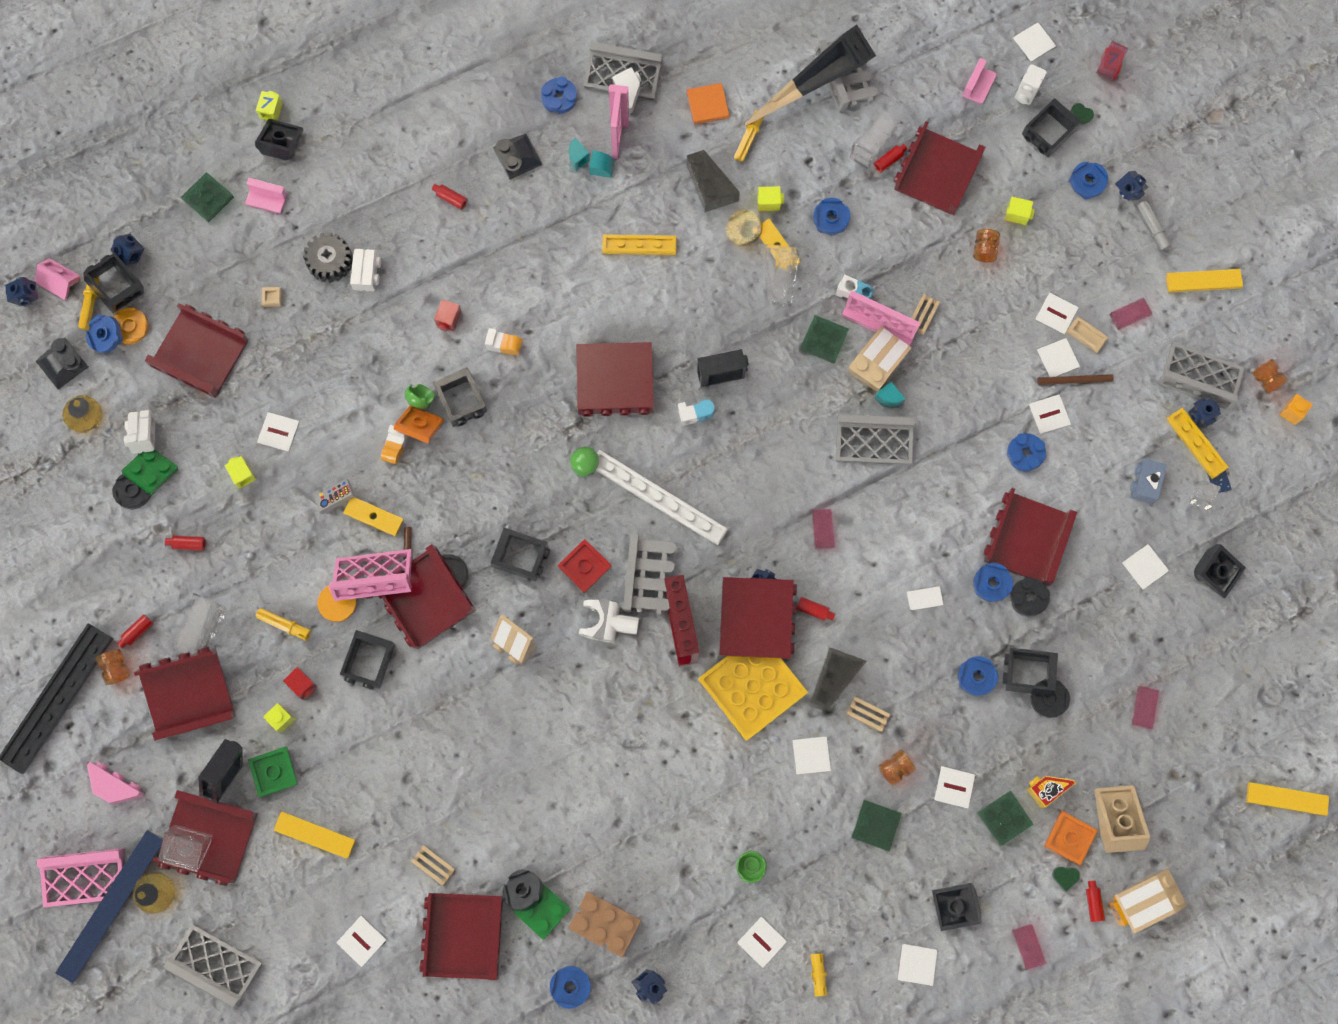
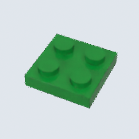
M154 449L151 452L142 451L121 471L124 476L152 496L178 471V466Z
M285 746L248 759L259 798L299 785L288 747Z
M543 884V899L539 904L530 910L514 911L513 913L544 940L571 908Z

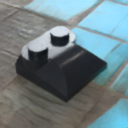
M268 119L255 141V147L261 154L282 160L292 159L295 155L294 149L302 135L303 127Z
M526 133L509 140L501 139L493 147L509 180L542 165Z
M65 337L54 340L51 348L36 360V363L58 390L89 367Z
M1215 544L1207 549L1196 565L1194 576L1198 581L1208 585L1222 598H1226L1246 567L1224 546Z
M973 883L932 890L941 931L982 923L978 896Z

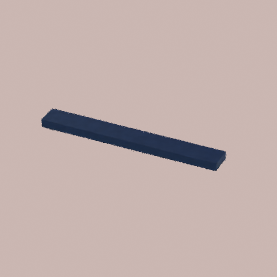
M146 830L55 972L57 975L71 983L75 982L165 839Z

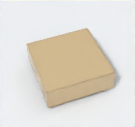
M262 287V307H282L281 287Z

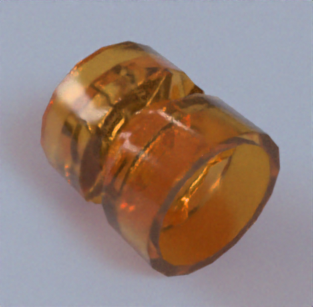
M992 229L978 230L975 239L977 245L974 246L973 258L981 262L996 261L1000 233Z
M1273 359L1252 372L1257 381H1262L1261 387L1267 394L1288 381L1283 372L1277 371L1279 367Z
M120 649L110 650L96 657L98 667L104 670L101 675L105 685L115 684L130 677L127 665L122 664L124 657Z
M901 749L891 756V760L886 759L878 765L882 775L892 786L899 783L903 775L907 777L916 770L911 759Z

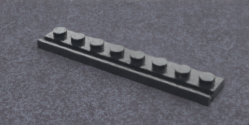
M89 623L86 625L1 752L0 761L20 774L25 773L114 639L113 637Z

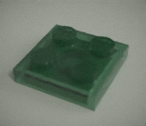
M207 172L181 196V199L208 223L234 198L232 193Z
M814 315L800 350L835 364L849 329Z
M1011 790L977 812L999 846L1004 845L1034 825Z
M863 800L851 838L889 852L902 813Z

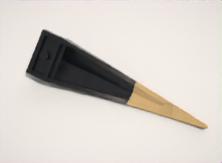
M858 25L853 26L835 39L745 122V125L836 80L873 59L876 54Z

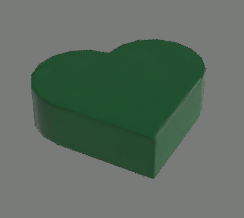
M1081 103L1074 104L1070 110L1071 113L1082 121L1080 125L1091 122L1094 117L1093 110L1085 108Z
M1056 867L1052 873L1054 880L1065 892L1080 879V873L1076 868Z

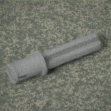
M1141 201L1137 207L1152 233L1151 237L1155 238L1161 252L1168 250L1172 245L1165 234L1166 230L1162 229L1148 201Z

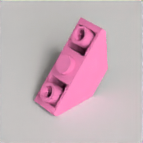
M99 761L97 763H88L87 767L92 793L108 803L118 804L141 798L145 795L140 790L142 788L140 785L132 781L129 784L124 781L125 776L116 771L114 773L109 772L107 765Z

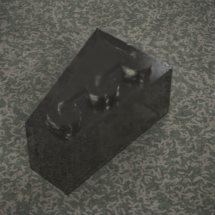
M705 150L687 155L686 165L704 212L739 202L740 192Z
M830 647L826 653L808 706L827 712L867 661Z

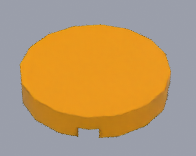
M126 307L116 312L114 317L121 327L122 343L135 344L140 342L148 332L149 323L147 317L133 307Z
M327 586L318 597L317 607L320 614L327 620L343 622L348 620L356 610L357 598L334 601L329 586Z

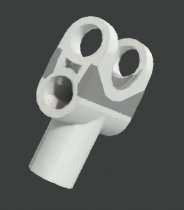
M585 600L583 607L595 611L600 619L598 624L592 628L579 629L578 634L595 641L614 643L616 632L637 635L639 618L619 615L620 603L606 600Z

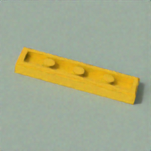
M603 234L602 254L676 255V236Z
M1241 269L1177 272L1165 275L1168 293L1241 289L1243 287Z
M1183 407L1166 418L1212 479L1229 468Z
M1249 782L1247 784L1246 803L1328 816L1329 796Z
M282 811L274 827L276 832L349 859L356 842L355 839Z

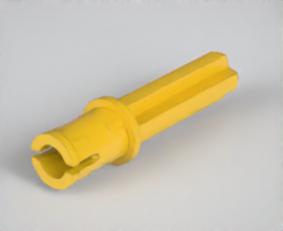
M765 116L746 125L747 130L734 155V159L738 162L744 161L756 134L760 132L759 127Z
M97 277V278L94 279V281L97 283V285L99 284V281H100V278H99V277ZM86 285V289L83 291L84 299L78 327L82 330L90 329L89 323L92 319L95 300L98 297Z
M259 608L255 616L257 619L286 631L289 636L294 635L304 641H307L311 636L309 633H312V630L300 626L296 621L291 622L263 608Z

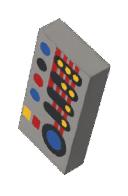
M348 479L314 496L318 511L321 514L355 497Z

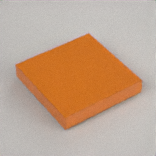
M722 83L686 90L694 125L729 118Z
M409 406L396 421L393 429L428 444L442 427L445 419L422 409Z
M1060 811L1044 847L1081 866L1098 830L1070 814Z

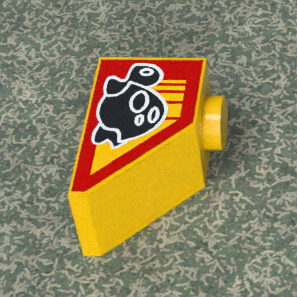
M1036 776L1029 782L1030 786L1026 790L1040 808H1045L1076 784V782L1071 779L1050 776L1039 778Z

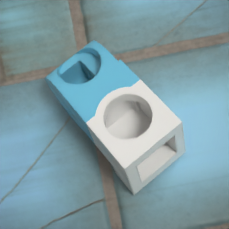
M844 274L835 295L841 298L843 296L848 298L850 292L854 291L871 299L874 289Z
M706 399L702 400L699 404L686 407L685 402L679 403L678 412L682 426L710 419L714 414L713 402Z

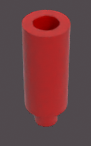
M902 144L900 147L896 145L873 163L875 169L882 173L901 159L907 150L906 145Z
M434 184L432 186L436 196L460 210H463L466 206L468 198L443 184L440 186Z
M173 535L172 538H165V546H171L172 549L204 551L206 539L205 537Z
M804 597L800 598L796 610L823 621L826 618L833 621L835 613L830 612L829 607Z
M143 614L120 636L122 639L117 643L118 646L122 649L127 644L131 646L154 623Z
M1096 880L1088 881L1089 889H1086L1090 922L1105 921L1101 889L1097 888Z

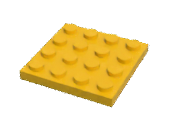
M726 656L698 678V681L745 741H748L808 694L807 690L781 658Z

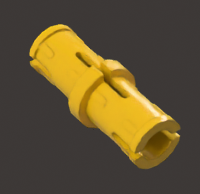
M823 953L810 954L814 995L827 996V972H825Z

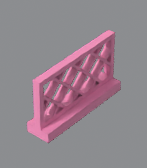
M610 84L609 106L612 158L618 160L622 127H629L628 86Z
M854 291L850 292L846 307L842 313V317L874 332H877L882 326L909 346L920 325V322Z
M407 549L336 558L333 582H330L329 585L334 601L411 592L412 550ZM407 556L403 562L399 563L397 561L400 557ZM382 559L388 560L383 565L378 564ZM362 562H369L363 568L359 566ZM342 564H350L344 570L340 568ZM390 565H396V567L393 570H387V568ZM373 566L377 567L378 569L372 574L368 572ZM355 568L359 570L353 576L348 574ZM401 569L405 571V573L396 574ZM382 572L386 574L384 576H378ZM363 574L367 576V578L358 579ZM343 577L348 578V580L340 581Z
M124 848L45 856L37 859V868H40L43 907L102 901L103 893H107L108 887L116 879L124 866ZM117 862L118 872L113 876L106 870V867L110 863ZM90 865H94L100 870L94 878L85 872ZM70 867H74L80 872L74 880L65 874ZM53 869L59 874L54 882L47 878L46 870ZM102 872L111 879L105 887L96 881ZM81 875L91 881L85 889L76 883ZM61 877L70 883L65 891L56 886ZM92 884L102 890L97 897H93L87 892ZM72 886L81 892L77 899H72L67 895ZM53 888L61 896L57 901L49 902L48 893Z

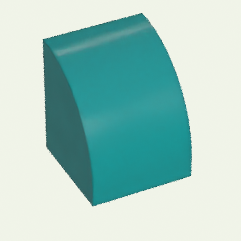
M576 137L569 145L570 164L575 171L590 161L589 152Z
M592 150L589 166L590 175L612 178L614 159L606 153Z
M892 382L876 392L874 397L880 405L888 408L899 407L905 401L904 396Z

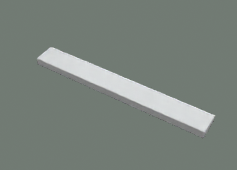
M601 450L597 452L599 465L596 471L713 544L717 546L720 544L728 531L726 527Z

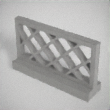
M591 42L584 88L609 92L606 81L623 69L627 70L626 67L636 64L639 68L636 72L639 74L642 72L647 79L640 84V88L647 83L652 87L651 94L643 93L640 89L638 97L654 100L663 61L662 54ZM593 57L601 58L604 64L595 68L592 64ZM613 61H619L621 67L613 72L609 64ZM607 66L611 74L603 79L598 71ZM649 67L656 68V73L648 78L644 70ZM595 73L601 80L596 84L588 83L589 77Z
M1173 342L1158 384L1197 399L1204 398V400L1212 398L1219 407L1230 410L1238 399L1237 393L1244 367ZM1175 349L1181 351L1185 357L1178 359L1174 353ZM1198 357L1202 363L1195 365L1191 358ZM1187 360L1191 368L1184 370L1180 362ZM1176 364L1180 372L1169 371V368ZM1209 364H1217L1220 370L1213 372ZM1204 366L1209 374L1202 377L1198 368ZM1231 369L1238 372L1237 377L1231 379L1227 371ZM1194 371L1198 379L1189 378L1187 373ZM1223 373L1227 381L1220 383L1216 375ZM1211 377L1216 385H1208L1205 379ZM1229 384L1233 392L1225 391L1222 386Z
M838 415L836 422V461L912 464L915 418ZM841 427L849 428L854 433L847 441L841 435ZM863 428H868L873 434L866 441L858 434ZM881 429H887L892 435L885 442L877 435ZM900 430H909L908 439L903 443L896 434ZM855 435L863 443L857 450L848 443ZM874 436L882 443L875 451L867 444ZM893 437L901 444L894 452L886 444ZM846 444L853 453L849 457H840V449ZM864 445L872 452L868 458H862L858 454V451ZM883 446L891 453L886 459H881L876 453ZM903 447L908 452V460L900 459L895 453Z
M191 925L169 961L167 960L163 968L237 1009L262 963L200 928ZM196 931L201 934L202 943L191 946L189 938ZM213 942L217 943L220 952L208 956L206 945ZM203 946L205 957L194 960L192 949ZM189 950L191 961L181 963L176 960L181 952ZM235 953L237 962L226 965L223 954ZM221 956L223 966L211 970L209 959ZM206 960L208 971L196 972L195 963ZM251 962L256 965L251 973L243 975L241 964ZM238 965L240 976L229 979L227 968ZM224 970L226 981L214 982L212 973ZM241 979L243 987L237 995L231 991L230 982Z

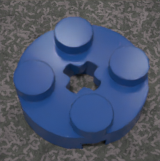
M560 76L547 81L542 86L541 100L548 111L563 114L569 112L575 106L577 90L571 81L567 80L564 76ZM556 93H563L561 99L554 96H556Z
M1082 162L1073 170L1070 184L1073 190L1083 199L1094 198L1102 194L1107 187L1108 174L1105 168L1098 163ZM1086 176H1087L1088 178H1091V177H1092V178H1093L1092 183L1086 182V178H1085V177H1086Z
M826 198L815 207L813 214L814 224L821 233L828 235L842 233L849 224L850 210L840 199ZM830 213H833V215L837 216V218H834V220H830L829 218H827V216H829Z
M98 315L90 321L89 332L86 331V340L90 348L101 353H109L118 344L122 343L121 327L115 317Z
M1018 434L1008 445L1007 457L1011 461L1012 466L1017 470L1023 472L1032 471L1038 468L1045 460V442L1033 434ZM1022 449H1029L1031 455L1029 454L1027 457H1025L1024 452H1022Z
M998 563L986 564L974 576L973 586L975 594L988 602L1002 601L1012 591L1013 578L1003 565ZM992 578H995V582L998 583V586L995 585L994 588L988 583V580L990 581Z
M981 656L972 657L966 660L959 668V686L970 695H986L995 688L998 682V672L989 659ZM977 671L983 676V679L978 681L973 677V674H976Z
M566 966L559 969L553 975L550 982L551 996L563 1008L572 1009L582 1005L589 997L591 991L588 975L576 966ZM573 981L576 990L568 993V989L564 988L565 984Z

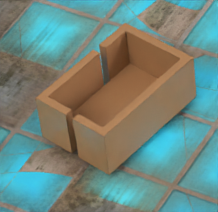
M587 891L579 906V909L582 911L581 913L576 912L568 929L601 947L604 944L608 945L607 950L623 957L641 920Z

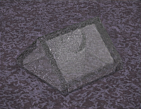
M175 824L164 832L158 860L198 872L213 839V835Z

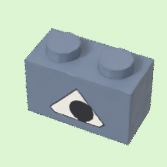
M1146 458L1137 463L1134 469L1136 478L1130 486L1131 498L1149 504H1154L1158 501L1167 464Z

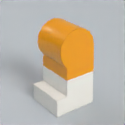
M489 328L485 346L486 350L519 355L523 339Z
M390 425L388 437L381 453V460L396 465L403 453L408 435L394 430V426Z

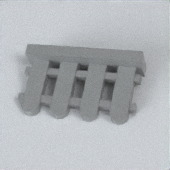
M826 40L819 41L814 50L816 56L824 51L832 41L828 43ZM861 67L855 69L856 73L843 75L828 83L839 113L846 111L849 104L853 107L860 101L867 100L868 103L873 102L878 94V89L874 86L868 87L867 83L872 78V74L869 71H862ZM860 84L862 86V89L851 90L852 86Z
M631 533L623 605L624 613H632L633 608L637 609V613H642V609L655 610L657 611L656 614L661 615L662 611L670 609L668 599H663V592H666L664 578L665 573H672L675 569L674 563L667 561V554H674L676 552V545L673 542H668L669 538H664L663 541L649 540V536H644V540L639 539V534ZM638 552H642V558H637ZM647 553L662 554V560L647 559ZM636 571H641L640 577H635ZM646 571L660 573V579L645 578ZM634 589L639 590L638 596H633ZM644 590L657 591L658 598L643 597Z

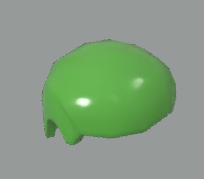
M410 384L404 392L408 404L417 409L428 408L436 396L432 390L422 384H417L413 388L412 384Z
M581 447L571 455V468L577 476L587 477L589 474L596 472L599 465V456L594 449Z
M745 852L737 860V872L744 882L755 883L765 876L767 863L759 852Z

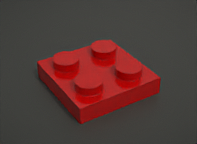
M584 539L557 567L585 594L612 565Z

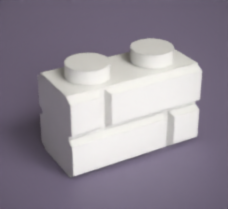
M1033 64L1029 66L1015 95V98L1020 103L1031 105L1047 73L1046 70Z
M354 249L350 282L353 290L374 292L375 286L379 285L377 268H381V257L378 256L376 250Z
M150 410L130 412L128 414V421H125L127 436H124V444L133 454L142 453V451H154L156 420Z

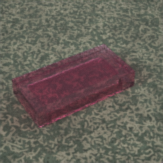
M1111 41L1096 73L1113 80L1128 48Z
M1143 297L1111 312L1109 315L1117 329L1120 330L1151 316L1152 311Z
M831 509L812 510L815 549L834 548Z
M1138 686L1131 725L1153 729L1159 690Z
M1029 924L1013 929L1012 932L1025 970L1046 964L1033 925Z

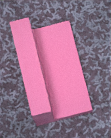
M982 58L979 59L963 93L964 97L981 105L997 73L984 68L987 61Z
M248 178L247 186L250 191L245 204L281 214L288 195L285 188Z
M50 258L37 265L36 284L64 300L68 298L70 286L78 283L80 280V275Z

